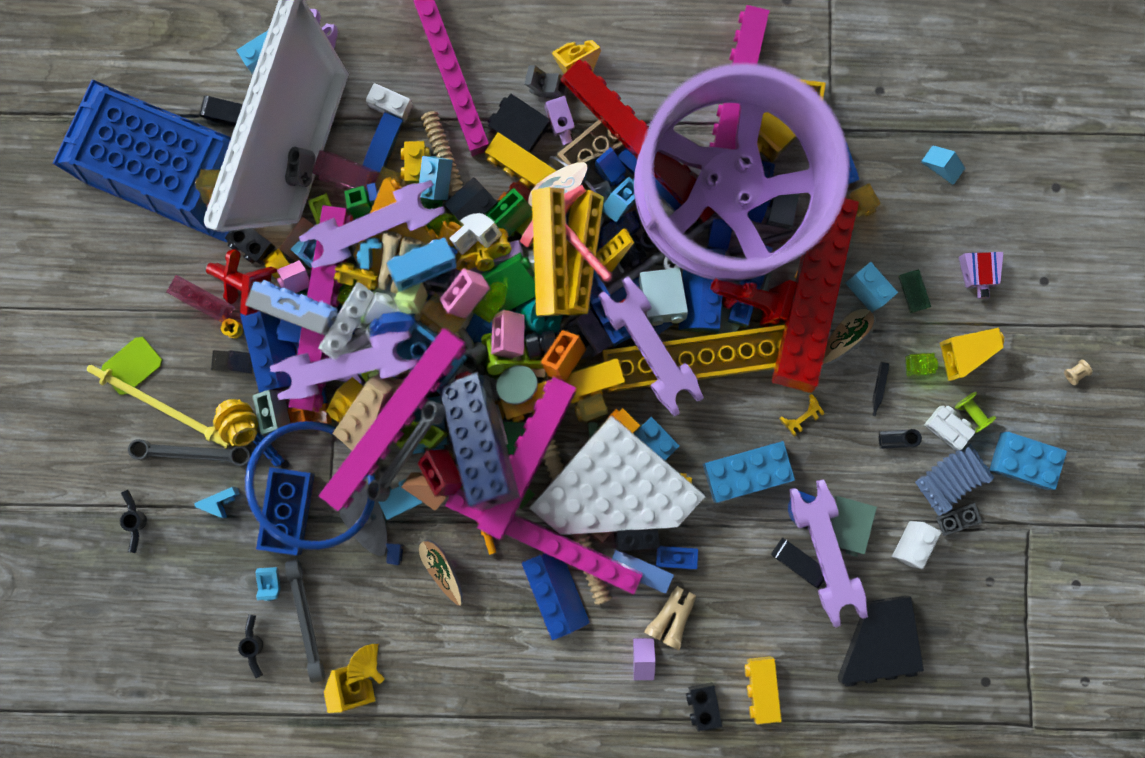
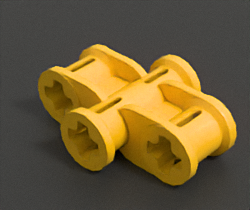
M499 228L502 235L488 248L477 241L463 255L458 251L455 256L457 260L456 269L459 271L463 269L470 270L474 267L479 271L492 269L494 267L493 259L505 256L511 252V245L507 241L508 232L505 229Z

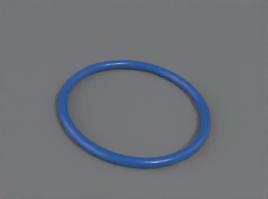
M314 421L291 423L267 435L252 453L245 477V489L249 506L261 526L269 534L285 544L309 550L327 549L337 546L351 539L363 528L372 513L375 501L367 498L366 506L358 521L345 533L324 541L300 540L281 532L269 522L257 502L254 491L256 465L264 450L274 440L284 434L297 430H319L334 435L333 432L336 429L332 425ZM375 473L372 476H367L368 485L371 481L376 480Z

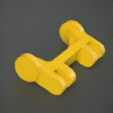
M812 394L809 395L810 404L807 412L799 418L790 420L784 419L782 416L779 418L781 423L794 437L797 435L794 428L798 432H802L803 428L800 423L809 416L817 420L819 416L816 411L822 416L825 414Z

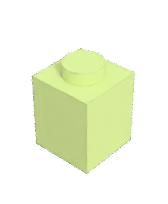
M419 283L401 292L398 291L394 300L401 313L420 314L428 294L423 283Z

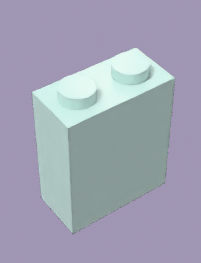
M680 268L640 272V290L651 305V309L644 313L650 324L658 326L664 322L680 323L686 320L688 310Z

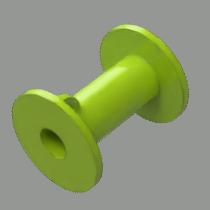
M976 391L966 396L954 406L955 409L968 412L978 425L974 429L975 433L981 431L996 419V416L987 418L972 399L977 395Z

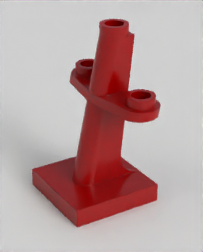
M233 249L226 253V266L219 263H209L206 267V273L224 282L223 298L227 303H235L238 298V290L242 291L240 313L247 316L259 312V310L246 305L254 282L262 284L264 280L272 283V274L277 272V268L270 266L245 274L240 273L237 269L241 254Z
M715 278L710 288L713 290V293L723 296L722 304L724 308L729 309L739 301L762 309L763 314L760 326L765 328L769 327V323L778 324L780 318L788 319L797 282L788 280L766 291L757 289V284L755 283L740 285Z

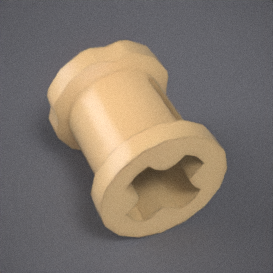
M1080 360L1078 365L1064 370V375L1072 385H1077L1079 380L1085 376H1091L1093 371L1085 360Z

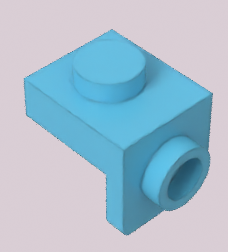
M366 238V241L360 243V251L357 252V262L360 263L361 269L372 267V248L383 247V243L379 242V238Z
M257 568L255 572L258 586L257 600L271 601L277 599L281 589L278 568Z

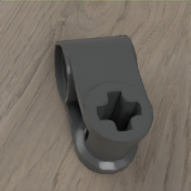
M292 147L290 149L285 180L288 185L308 187L311 184L315 163L313 151L299 147Z

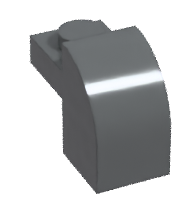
M529 65L524 85L530 88V93L553 100L562 96L566 97L568 87L561 81V74L545 73L537 66Z

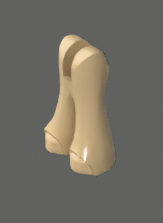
M383 231V255L378 277L379 289L385 290L389 282L390 273L386 262L395 257L402 235L396 232ZM404 237L399 256L409 253L414 248H420L422 242L415 238ZM392 281L390 292L397 294L398 289L394 281Z
M679 586L673 590L661 612L644 631V633L661 640L671 617L676 613L673 623L662 642L677 650H680L685 624L696 598V595L689 592L683 601V605L679 604L678 601L681 599L684 590Z

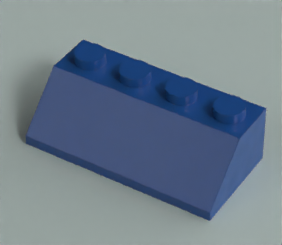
M704 248L707 252L725 257L726 250ZM683 269L682 282L688 313L686 320L679 323L678 331L719 333L722 296L713 293V290H711L712 279L700 277Z
M261 311L247 316L240 314L259 393L266 390L290 388L292 378L285 371L271 372L270 366L296 355L293 342L278 340L277 326L281 319Z
M546 553L522 562L523 569L552 641L590 623L566 562Z

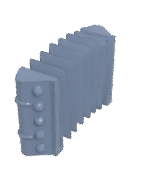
M970 443L961 450L956 451L955 454H949V457L943 458V461H938L937 466L931 467L932 471H926L927 476H921L915 483L939 516L950 511L952 503H958L957 500H961V496L966 495V492H972L971 489H976V487H981L982 484L990 483L994 476Z

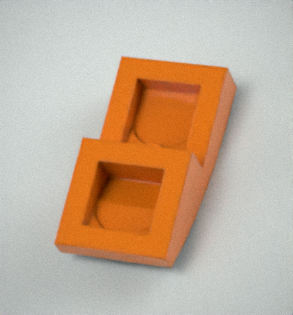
M330 403L322 404L319 412L295 408L287 409L290 423L314 421L332 424L331 417L326 412Z

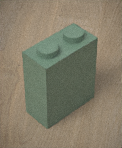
M833 496L839 516L831 518L830 521L839 548L845 549V554L858 557V553L865 555L877 507L844 497Z

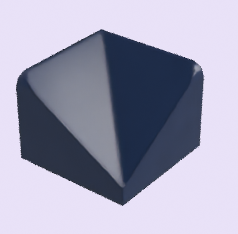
M386 543V562L388 564H402L403 544Z

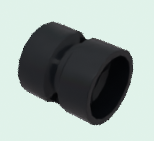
M554 330L545 331L540 336L537 333L526 335L530 360L541 359L543 355L547 354L556 340Z

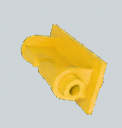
M343 262L335 267L334 280H338V283L352 286L354 279H357V283L360 282L368 290H375L377 282L373 280L378 278L379 273H375L373 269L356 268L353 264Z

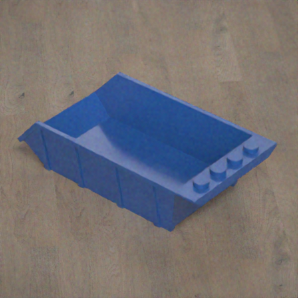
M92 79L52 164L87 185L228 243L225 237L229 231L213 230L205 225L204 219L232 137Z

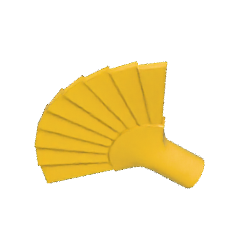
M379 644L365 645L355 652L348 664V684L368 677H372L378 684L384 681L385 678L377 671Z

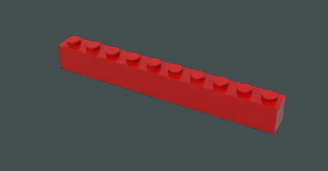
M579 59L562 75L561 81L638 159L649 126L643 120L639 121L635 117L634 110L628 105L625 106L620 101L621 97L614 90L612 92L606 86V81L601 76L597 77L592 72L593 69L588 62H582ZM657 151L652 165V174L683 205L687 201L697 178L695 179L690 174L691 170L687 165L681 164ZM707 206L696 221L700 225L705 223L715 211Z

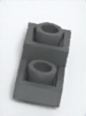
M975 503L936 516L943 536L982 523Z

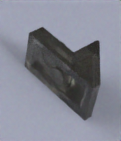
M213 350L211 370L253 374L250 353L233 350Z

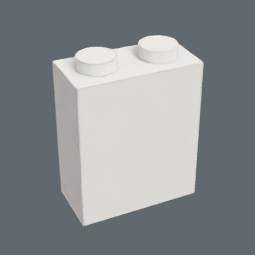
M909 521L892 557L910 567L923 569L941 531L924 522Z

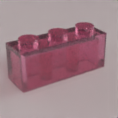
M319 150L313 169V174L318 175V179L321 181L335 182L336 187L344 190L364 185L367 192V184L375 183L376 185L380 173L340 155Z
M175 275L166 293L221 323L230 317L235 308L233 305L178 275Z

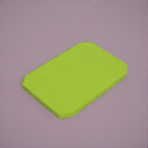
M136 337L105 362L101 370L105 372L107 369H111L112 376L135 388L161 366L162 359L144 337ZM112 385L119 395L128 394Z

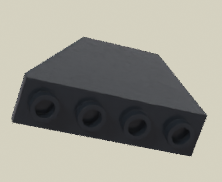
M905 595L866 601L868 617L859 618L838 674V681L845 684V686H855L859 681L875 683L878 682V678L894 680L898 679V675L905 674L906 677L918 676V672H923L924 668L911 597Z

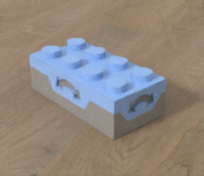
M264 280L262 284L254 282L246 305L325 336L338 316V309L331 305L299 295L286 288H280Z

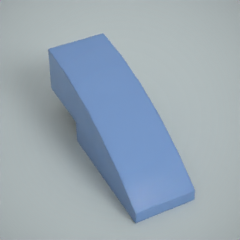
M615 550L612 559L642 572L643 576L640 583L666 594L674 576L672 573L625 552Z

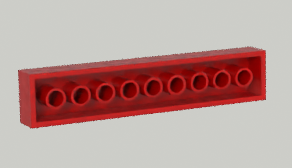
M843 198L841 207L830 227L815 244L802 253L795 281L797 285L788 319L785 323L772 383L812 393L818 385L859 205L858 201Z

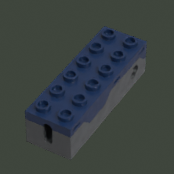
M459 373L455 376L453 382L440 386L439 389L468 505L483 511L520 498L490 382L478 373Z

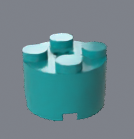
M536 296L516 307V313L525 315V331L542 335L545 331L554 330V333H556L560 329L562 315L536 316Z

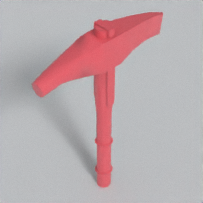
M583 185L564 194L565 215L575 200L586 192ZM533 220L520 240V243L527 248L534 242ZM565 223L566 239L597 271V274L606 282L609 281L612 275L606 270V267L595 258L592 252L586 248L572 229Z

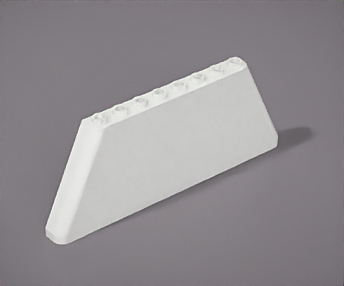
M305 0L278 1L205 215V225L213 230L224 232L298 223L301 219L349 75ZM292 147L310 150L315 154L312 182L308 187L290 186L286 183L285 174L288 153Z

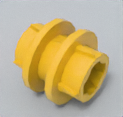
M229 399L219 404L215 411L216 415L213 424L219 432L220 438L232 446H244L252 442L257 435L256 430L259 424L251 406L248 403L241 402L240 399Z

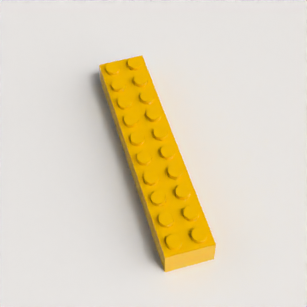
M785 325L662 343L676 366L679 367L686 363L697 380L775 369ZM637 346L603 350V362L618 358L626 383L622 384V389L616 391L651 387L650 385L658 380Z

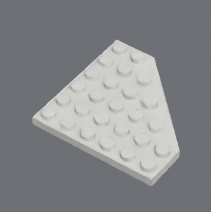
M611 415L534 501L530 509L561 535L630 529L678 527L705 498V495Z

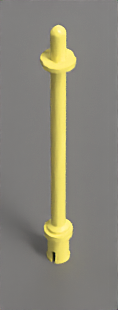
M93 365L87 367L89 373L100 378L99 383L101 385H105L108 382L203 433L207 441H213L225 449L230 446V443H226L220 438L219 432L214 426L207 427L112 376L111 369H107L104 372Z

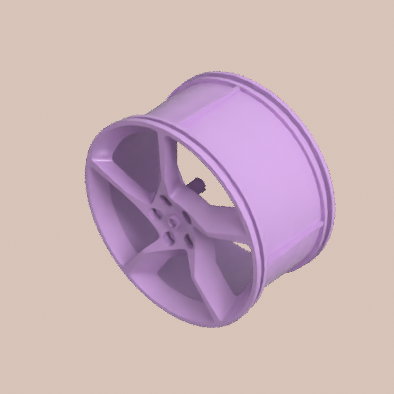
M732 64L707 70L691 78L676 89L665 100L651 122L637 159L634 175V196L639 218L649 238L659 251L677 266L692 274L712 280L717 278L723 281H741L765 275L809 249L822 237L834 221L841 207L847 186L848 156L846 144L840 126L830 108L814 90L796 77L775 68L755 64ZM722 103L740 104L735 149L699 146L674 131V126L679 121L701 108ZM768 112L774 115L796 135L808 158V170L781 174L771 178L765 177L757 146L763 113ZM657 151L684 165L701 170L687 201L669 217L663 211L654 187L652 165ZM809 193L811 196L809 207L798 230L781 248L773 253L768 252L755 226L747 216L748 211L778 195ZM709 206L735 231L746 260L726 258L707 252L686 239L683 234L698 219L706 207Z

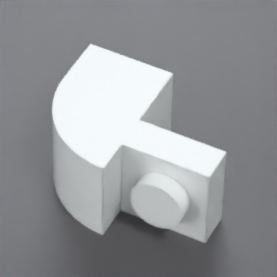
M472 214L461 220L463 227L450 240L463 255L477 241L488 248L502 234L496 224L487 216Z

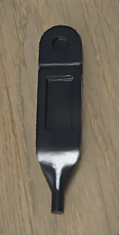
M880 362L878 368V376L872 399V416H876L883 400L889 371V363Z

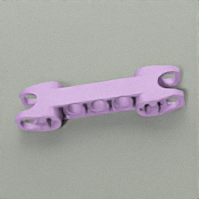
M432 180L411 184L394 191L396 203L338 227L335 218H332L314 226L311 230L299 236L301 242L315 239L323 245V255L311 263L312 267L316 268L335 264L351 257L352 255L347 246L403 222H406L409 230L412 231L426 225L432 219L444 213L443 206L429 210L421 204V194L433 186Z
M627 277L622 280L627 293L624 302H614L605 292L598 296L603 305L605 315L614 329L618 330L625 326L658 379L650 385L654 394L669 412L676 416L680 412L675 398L680 390H687L696 401H700L704 397L699 388L697 378L686 363L679 367L676 366L644 314L651 309L648 299L633 281Z
M410 331L389 332L370 337L371 348L340 355L336 360L327 358L311 362L309 353H304L270 366L271 372L285 371L292 378L290 389L280 392L278 398L279 400L300 399L319 393L317 383L378 369L380 378H386L415 367L418 359L403 360L396 352L398 343L410 338L411 333Z
M821 479L816 481L818 496L811 503H805L797 489L793 488L789 491L792 513L797 527L800 529L808 526L827 586L818 590L822 607L829 616L832 625L836 628L841 626L839 611L846 604H853L859 617L862 619L867 618L868 615L866 596L859 578L849 580L830 521L831 518L839 516L835 499L828 490L825 481Z

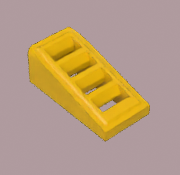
M622 229L596 253V259L609 272L615 269L634 243L627 229Z

